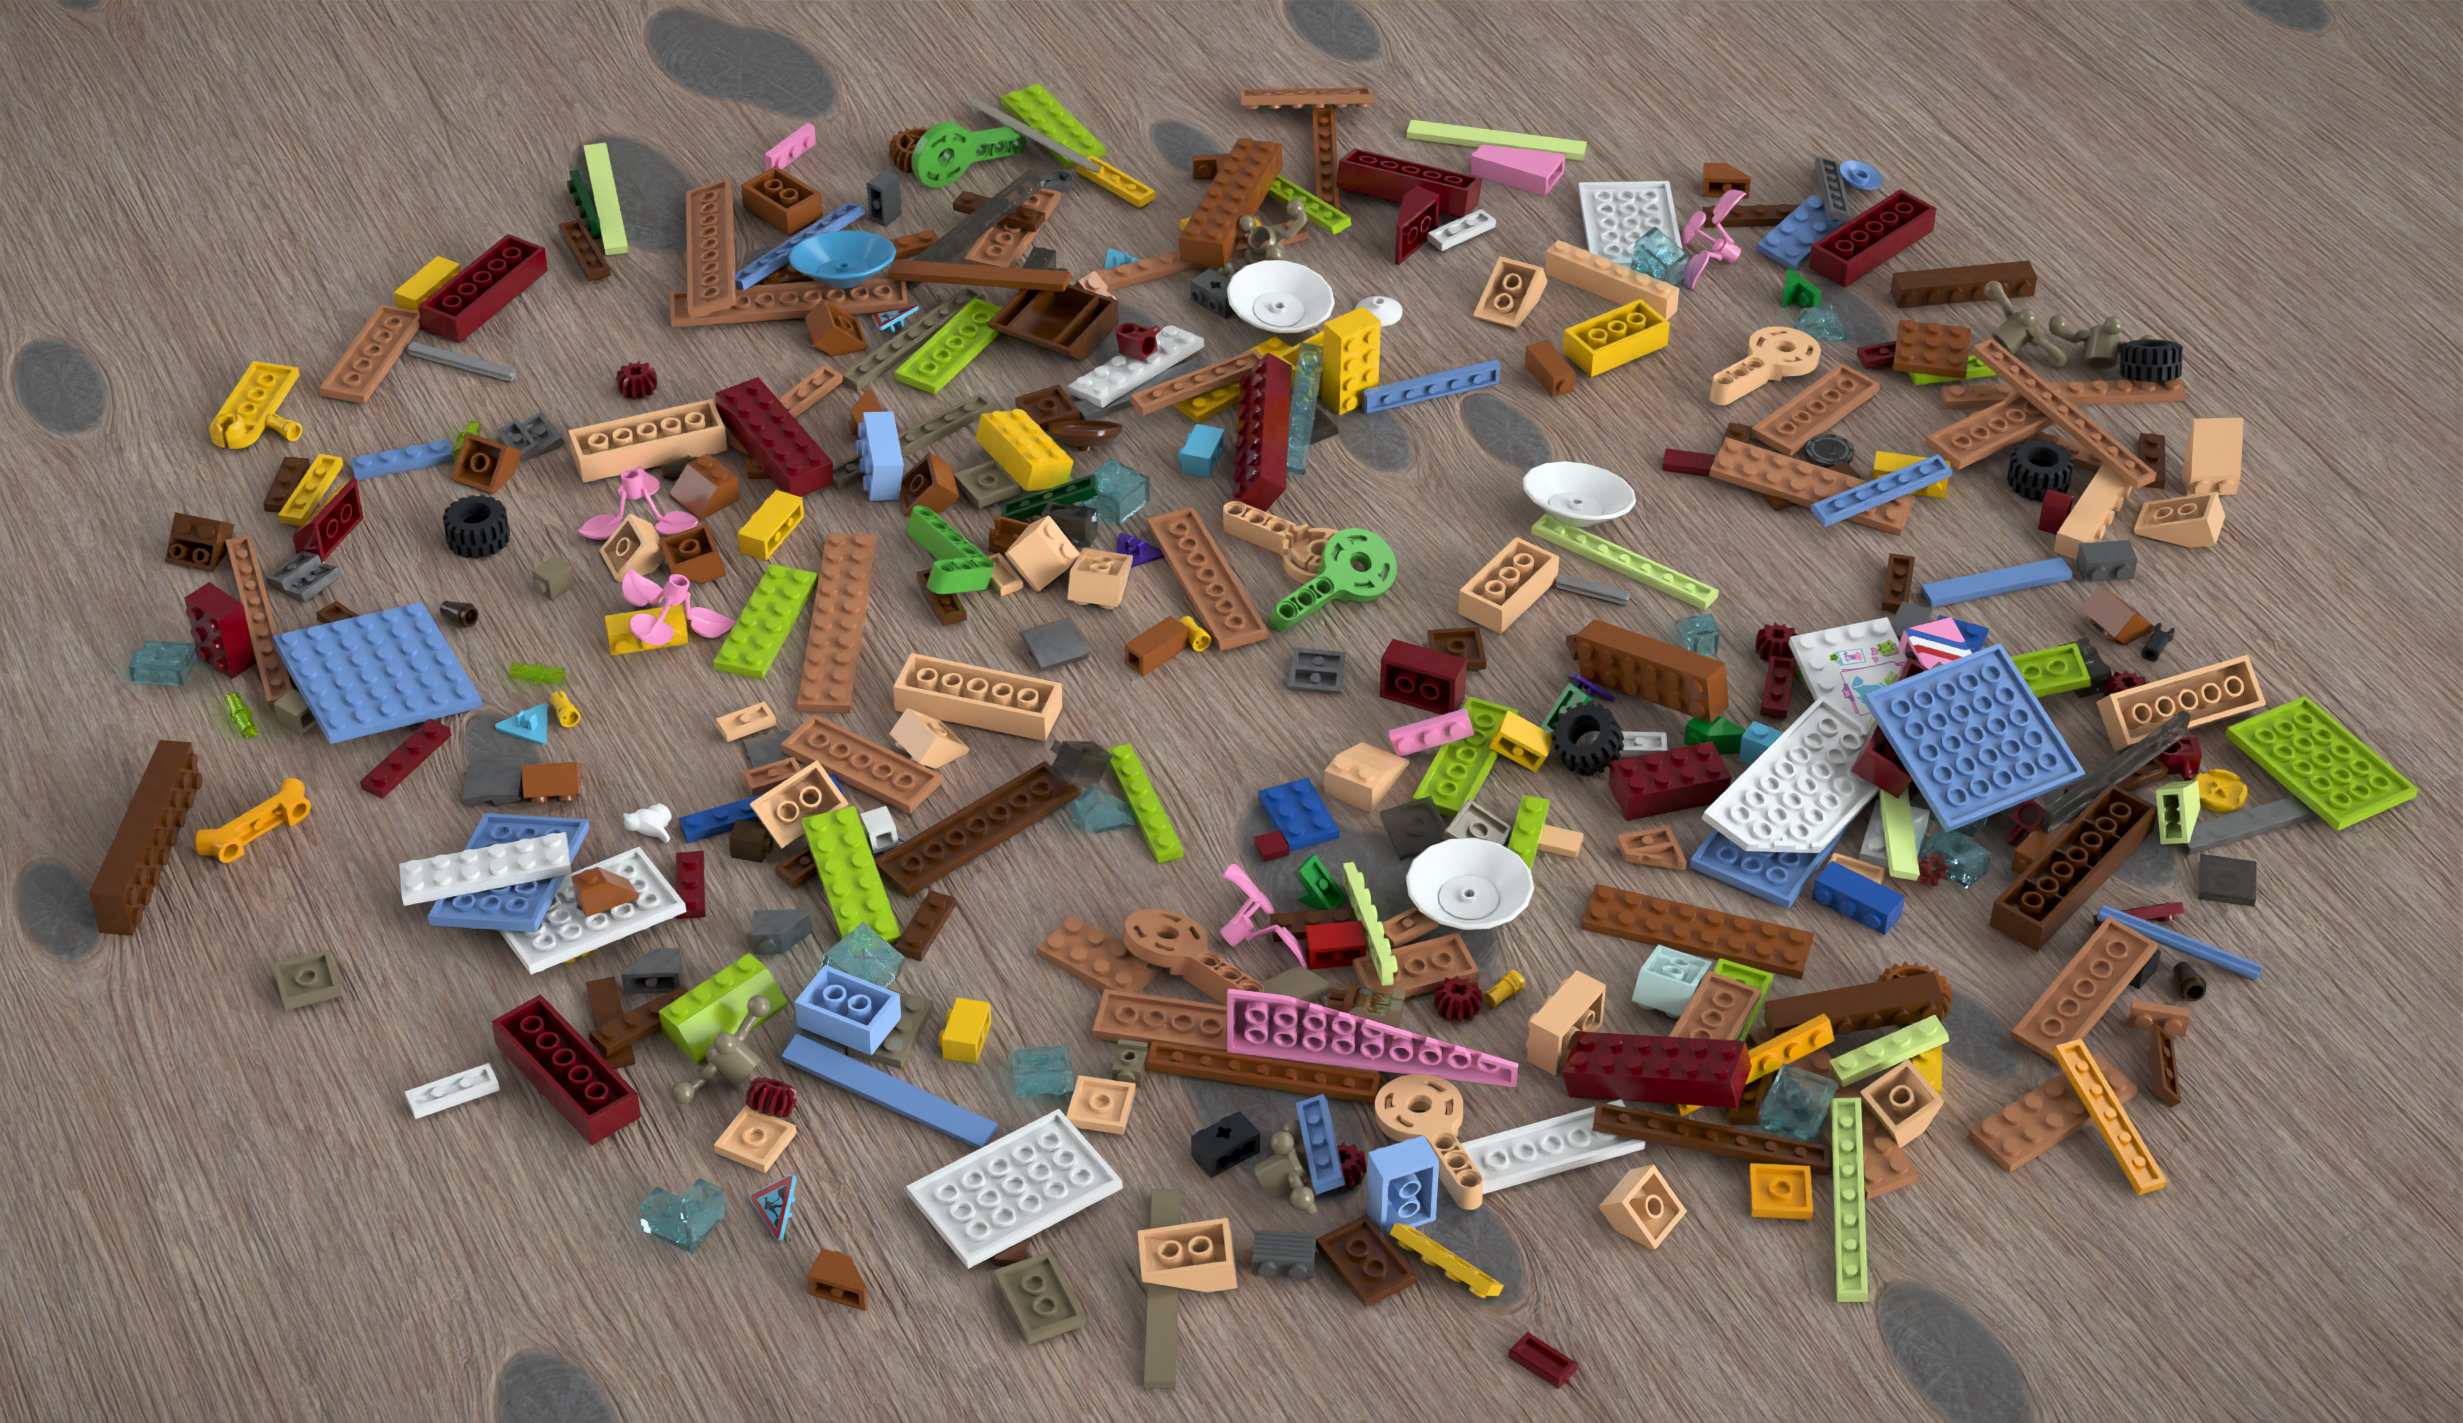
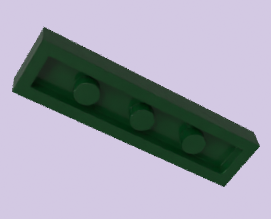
M578 169L569 171L570 180L567 181L569 194H572L579 217L583 219V224L587 231L590 232L592 239L602 238L600 221Z
M1095 474L1003 503L1001 504V516L1022 522L1024 519L1041 516L1048 511L1058 508H1066L1082 500L1088 501L1098 496V479Z

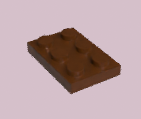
M1367 1214L1316 1239V1248L1365 1308L1417 1283V1274Z

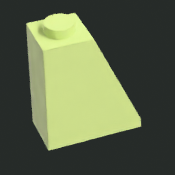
M2198 780L2170 782L2156 790L2160 843H2189L2200 810Z

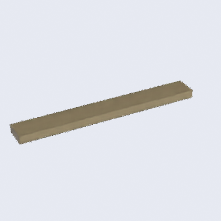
M976 97L973 98L971 104L977 109L1094 173H1099L1102 166L994 106Z
M966 286L842 373V384L858 392L923 346L974 298L985 301V295Z
M979 393L898 434L902 458L979 420L981 414L996 411L995 404ZM856 455L833 467L832 486L838 491L863 479V476H865L864 473L860 472L859 467L861 455Z
M1152 1189L1150 1229L1181 1224L1182 1189ZM1148 1283L1144 1388H1175L1179 1296V1288Z

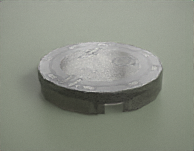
M1820 434L1807 441L1804 454L1810 464L1829 468L1845 462L1850 465V462L1853 461L1855 450L1853 444L1844 437L1834 434Z

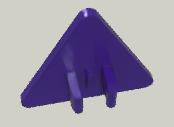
M1119 534L1116 553L1132 555L1131 568L1164 558L1159 548L1145 543L1144 540L1136 539L1133 535Z
M1576 673L1567 674L1566 677L1575 681V686L1579 689L1585 688L1587 690L1586 694L1590 697L1596 692L1614 702L1615 697Z

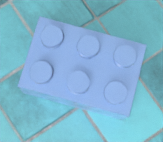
M863 412V421L858 423L860 440L856 441L857 455H861L859 461L860 472L865 474L863 476V489L868 491L870 501L899 500L904 464L893 412Z
M824 965L794 1002L796 1024L798 1027L868 1055H872L901 1019L900 994L827 965Z
M1424 1135L1368 1152L1366 1213L1384 1236L1391 1235L1390 1232L1395 1223L1416 1227L1436 1220L1439 1160Z

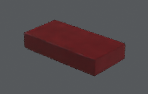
M1666 448L1662 470L1710 477V469L1714 463L1715 455Z
M1529 1332L1523 1335L1509 1350L1508 1358L1557 1389L1577 1370L1578 1363Z

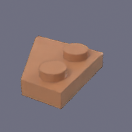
M1670 826L1617 835L1616 843L1625 862L1678 870L1686 869L1687 861Z

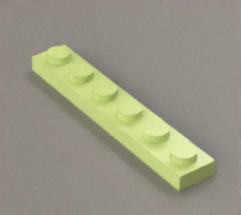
M1354 862L1343 863L1344 888L1351 906L1354 908L1357 921H1362L1366 945L1382 986L1393 985V973L1398 970L1395 955L1390 956V943L1388 938L1384 939L1382 922H1377V910L1375 905H1371L1369 889H1364L1363 874L1357 871Z

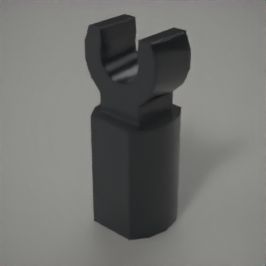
M2156 624L2154 633L2141 651L2143 659L2151 662L2157 661L2168 642L2173 640L2175 628L2164 632L2161 631L2162 624Z

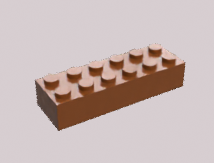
M1596 619L1576 634L1580 675L1586 680L1710 723L1729 707L1724 662Z

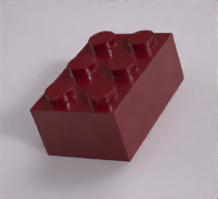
M210 582L184 598L187 607L186 615L191 624L190 632L195 641V653L202 662H207L217 672L223 673L231 679L256 664L244 605Z
M1392 639L1381 657L1380 697L1440 715L1458 711L1465 699L1467 660Z

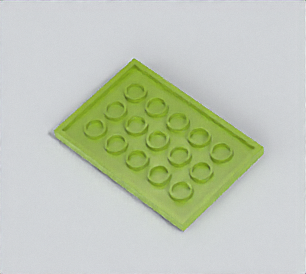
M2307 696L2300 697L2230 726L2225 734L2229 740L2336 831L2415 798L2418 792L2416 786Z

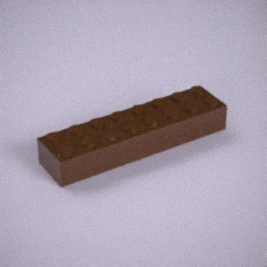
M159 740L89 892L100 933L133 936L137 925H140L142 922L145 906L150 904L153 888L160 881L161 870L168 863L169 852L172 846L176 845L177 834L180 828L184 827L186 814L189 808L193 807L194 796L202 786V774L198 772L197 768L198 757L197 754H194L191 742Z
M2110 783L1994 901L1989 926L2038 952L2153 832L2158 812L2157 807Z

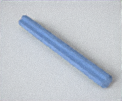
M2102 905L2098 911L2097 919L2104 922L2110 916L2156 943L2256 980L2261 973L2262 966L2258 963L2109 906Z

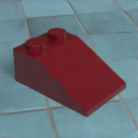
M1416 185L1403 196L1396 225L1395 264L1400 265L1428 241V232L1438 228L1439 194Z

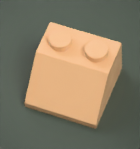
M630 513L599 550L615 580L618 582L624 580L625 575L631 568L640 576L652 573L666 558L659 541L661 538L653 525Z
M1048 515L1031 523L1005 552V555L1034 591L1038 592L1067 570L1080 553Z
M906 708L889 733L897 741L895 745L912 756L910 760L934 769L967 754L970 750L941 720Z
M1906 1059L1860 1091L1865 1106L1882 1124L1899 1148H1902L1922 1134L1944 1103L1943 1099L1909 1059Z
M1654 1164L1629 1170L1599 1205V1209L1615 1231L1651 1250L1659 1246L1687 1212Z

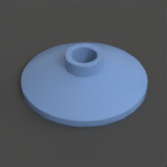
M1849 160L1843 162L1839 167L1841 177L1856 189L1874 190L1882 185L1883 178L1880 172L1867 163Z

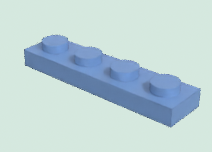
M449 439L350 458L353 473L357 480L454 462Z
M1324 1094L1296 1103L1311 1179L1316 1193L1320 1194L1345 1185L1329 1107Z

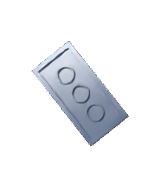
M1812 194L1757 243L1756 250L1787 269L1791 268L1795 271L1810 258L1812 244L1846 224V222L1828 218L1823 200Z

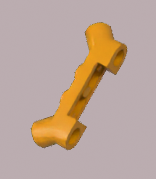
M284 779L280 784L278 794L219 829H199L194 839L196 852L200 856H216L221 862L229 863L244 855L243 846L282 822H285L290 827L300 822L308 815L311 809L310 801L304 797V784L298 779Z

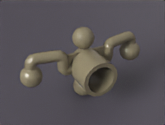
M1292 199L1287 204V213L1292 217H1298L1288 230L1279 224L1273 225L1270 228L1263 225L1256 227V221L1250 215H1244L1238 220L1239 230L1243 233H1249L1246 239L1248 248L1244 252V259L1249 265L1264 260H1283L1284 244L1282 240L1293 238L1307 222V214L1304 211L1305 207L1301 200ZM1269 240L1265 247L1260 248L1263 242ZM1227 262L1225 267H1217V273L1231 280L1235 274V267L1230 262Z
M1998 281L1988 282L1984 287L1985 295L1990 299H1997L2003 308V313L2008 319L1992 332L1994 340L2012 355L2030 342L2033 346H2040L2049 353L2048 360L2051 366L2054 368L2065 366L2068 360L2066 353L2044 337L2036 335L2037 327L2034 323L2037 317L2035 312L2031 309H2023L2015 313L2010 300L2003 291L2001 283Z
M2057 314L2050 318L2049 331L2053 335L2072 343L2084 341L2086 365L2098 369L2112 368L2116 365L2117 353H2121V345L2126 343L2118 334L2123 327L2120 318L2116 316L2108 317L2103 325H2096L2090 330H2080L2077 333L2066 330L2068 320L2065 316ZM2151 335L2142 336L2140 340L2155 339V337Z
M755 995L749 999L747 1004L748 1013L734 1035L729 1032H722L716 1035L713 1044L706 1050V1059L709 1063L703 1071L690 1082L680 1081L673 1086L671 1094L675 1102L686 1104L692 1101L695 1092L706 1084L717 1071L738 1088L756 1068L762 1059L748 1048L743 1041L747 1038L758 1017L765 1016L770 1010L769 1000L765 996Z
M1292 1119L1284 1123L1282 1131L1276 1132L1271 1138L1270 1145L1276 1154L1256 1164L1254 1170L1261 1187L1271 1199H1275L1293 1189L1290 1195L1292 1205L1297 1209L1304 1210L1308 1215H1314L1317 1212L1314 1197L1320 1194H1317L1313 1187L1300 1121Z

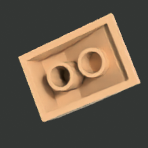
M1500 256L1473 317L1517 329L1538 303L1547 284L1543 268Z
M2243 418L2193 419L2181 473V479L2187 496L2217 492L2218 495L2237 494L2241 476Z
M2217 492L2144 502L2134 528V533L2189 548H2205L2216 544L2225 514Z
M1083 548L1070 570L1067 600H1073L1074 603L1079 605L1099 604L1101 608L1105 609L1118 607L1124 594L1133 556Z
M1361 742L1337 754L1325 769L1324 794L1372 813L1409 765V760Z
M818 760L750 803V807L780 849L805 837L802 818L844 809L849 805Z
M1228 1218L1138 1231L1142 1282L1202 1292L1237 1288L1233 1242Z

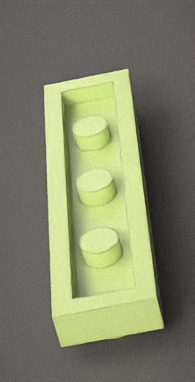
M1933 1015L1829 1060L1830 1067L1841 1085L1845 1087L1949 1042V1037L1936 1015Z

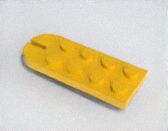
M253 361L210 424L209 432L212 442L222 448H225L228 443L229 449L244 448L256 442L266 427L267 417L276 412L299 377L298 367Z

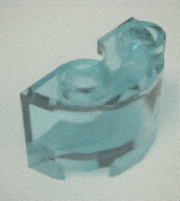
M1816 306L1803 308L1799 312V317L1794 325L1795 329L1810 335L1816 341L1823 336L1829 337L1830 341L1847 340L1842 321L1834 307Z

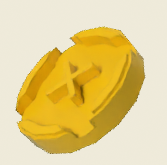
M2211 769L2208 773L2202 774L2203 772H2201L2194 779V781L2198 780L2200 805L2205 809L2213 812L2229 813L2242 808L2246 802L2247 786L2245 783L2243 785L2240 782L2241 778L2232 772Z

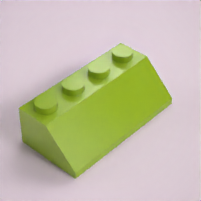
M748 953L661 1009L659 1015L662 1035L697 1065H700L707 1060L706 1050L713 1044L716 1035L722 1032H729L733 1035L736 1033L748 1013L747 1004L752 996H765L769 1000L770 1010L765 1016L758 1017L751 1030L788 1007V1002L768 968Z

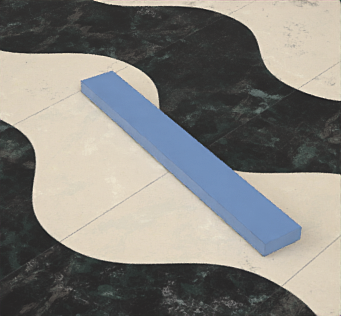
M851 203L844 204L735 273V289L746 290L790 262L788 256L792 248L804 239L822 233L838 231L864 215V206Z
M799 1034L794 1036L781 1055L783 1062L976 1149H981L988 1145L998 1130L997 1123Z

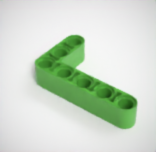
M914 506L906 532L938 559L933 563L927 588L938 594L987 589L995 567L994 562L933 510L925 506Z

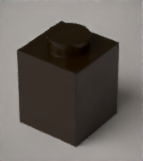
M737 819L729 836L731 858L763 863L767 852L770 853L773 848V838L762 823Z

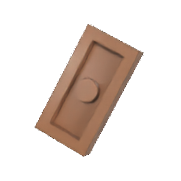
M790 757L744 771L743 776L752 796L769 792L801 771V768L795 757Z
M1416 906L1382 923L1384 939L1388 938L1392 949L1398 948L1439 927L1438 922L1421 913Z
M2132 999L2127 1027L2146 1030L2148 1026L2157 1023L2168 1034L2185 1037L2191 1009Z

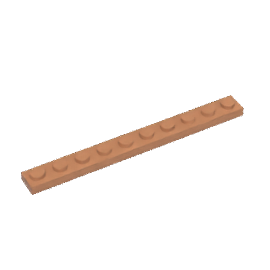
M1290 220L1279 225L1288 230L1296 220ZM1303 226L1293 238L1289 240L1283 239L1282 243L1287 245L1306 240L1309 237V231ZM1244 233L1230 259L1244 256V252L1248 248L1246 239L1249 233ZM1269 240L1263 242L1260 248L1265 247ZM1180 250L1110 269L1099 270L1096 273L1109 287V292L1208 265L1180 261Z
M1993 338L1973 346L1972 354L2133 488L2137 490L2155 481L2156 472Z
M2181 378L2163 382L2098 380L2091 382L2047 383L2073 405L2185 401L2186 391ZM1979 384L1973 386H1943L1941 395L1946 409L1988 408L2019 392L2009 384Z
M251 535L227 539L225 541L241 603L244 605L268 707L273 709V703L291 691L292 686L287 668L272 644V636L278 634Z

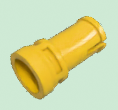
M275 413L270 414L266 419V426L279 432L281 436L289 441H296L301 436L302 426L295 421L286 420Z
M1190 616L1183 617L1179 622L1188 627V642L1192 648L1198 652L1207 649L1211 644L1210 635L1202 628H1199Z
M560 691L561 697L558 692H554L550 697V702L557 711V717L561 725L567 728L575 726L580 721L579 711L569 702L565 692Z
M1510 970L1500 979L1499 983L1483 993V999L1489 1007L1495 1008L1510 995L1513 996L1525 988V981L1516 970Z

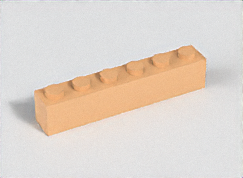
M1560 240L1556 241L1546 251V275L1623 306L1642 299L1666 320L1677 311L1678 287Z
M2102 464L2057 532L2054 552L2077 560L2079 544L2096 542L2097 539L2101 540L2106 525L2110 526L2115 511H2120L2124 497H2129L2132 486L2106 464Z

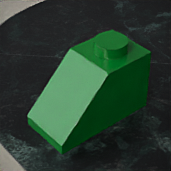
M1718 716L1711 723L1693 717L1686 724L1684 744L1691 746L1712 741L1719 755L1740 754L1741 738L1746 729L1721 716Z

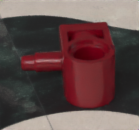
M1124 323L1116 328L1120 354L1143 361L1158 351L1156 335L1161 331L1159 326L1146 328L1136 323Z
M2048 489L2041 508L2038 530L2057 535V532L2071 513L2074 497Z
M2164 737L2159 739L2156 744L2154 755L2168 768L2167 775L2181 774L2184 781H2191L2192 774H2198L2202 752L2197 737Z
M2033 799L2020 803L2010 816L2018 824L2011 831L2006 842L2011 846L2014 845L2026 830L2032 833L2052 813Z

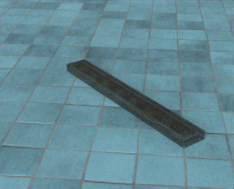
M1028 169L912 261L949 262L1046 185L1045 179L1031 169ZM905 281L906 287L910 290H913L922 283L919 281Z
M2184 710L2179 712L2043 809L2040 830L2049 834L2091 804L2110 783L2114 785L2119 784L2187 735L2191 715Z

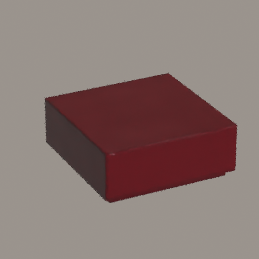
M1280 830L1254 837V845L1264 862L1289 855L1290 848Z

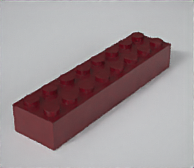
M1268 352L1262 359H1258L1255 362L1253 370L1249 375H1244L1239 383L1241 389L1238 398L1240 404L1237 414L1239 419L1236 433L1238 435L1235 444L1237 450L1234 460V489L1232 491L1233 501L1242 502L1264 512L1286 490L1292 365Z

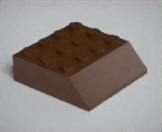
M1068 284L1064 292L1021 289L988 322V328L1014 339L1084 361L1119 324L1118 300Z

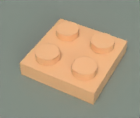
M1079 1075L1066 1117L1076 1128L1124 1135L1136 1093V1084Z
M745 1105L716 1141L714 1151L716 1154L766 1173L796 1135V1125L774 1116L759 1114L758 1111H754Z

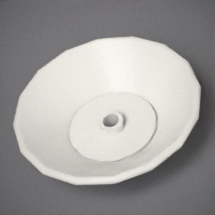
M1264 260L1247 265L1232 276L1227 287L1229 305L1241 319L1256 328L1274 333H1299L1316 328L1329 318L1335 304L1332 288L1321 275L1304 265L1285 260Z
M1566 461L1544 463L1530 469L1522 479L1524 492L1530 499L1555 520L1569 526L1588 527L1617 518L1628 513L1636 503L1634 490L1624 479L1608 470L1589 464Z
M1478 838L1449 839L1428 847L1413 860L1406 876L1408 896L1421 913L1439 924L1463 930L1490 929L1512 921L1528 906L1534 891L1531 870L1518 854L1499 843Z

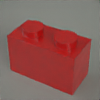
M1362 921L1307 925L1305 927V947L1309 968L1322 969L1353 966V959L1366 956V941Z

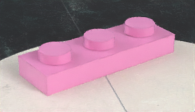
M806 123L765 153L766 171L774 166L783 169L816 145L814 125Z
M1466 708L1389 730V737L1397 756H1404L1474 735Z

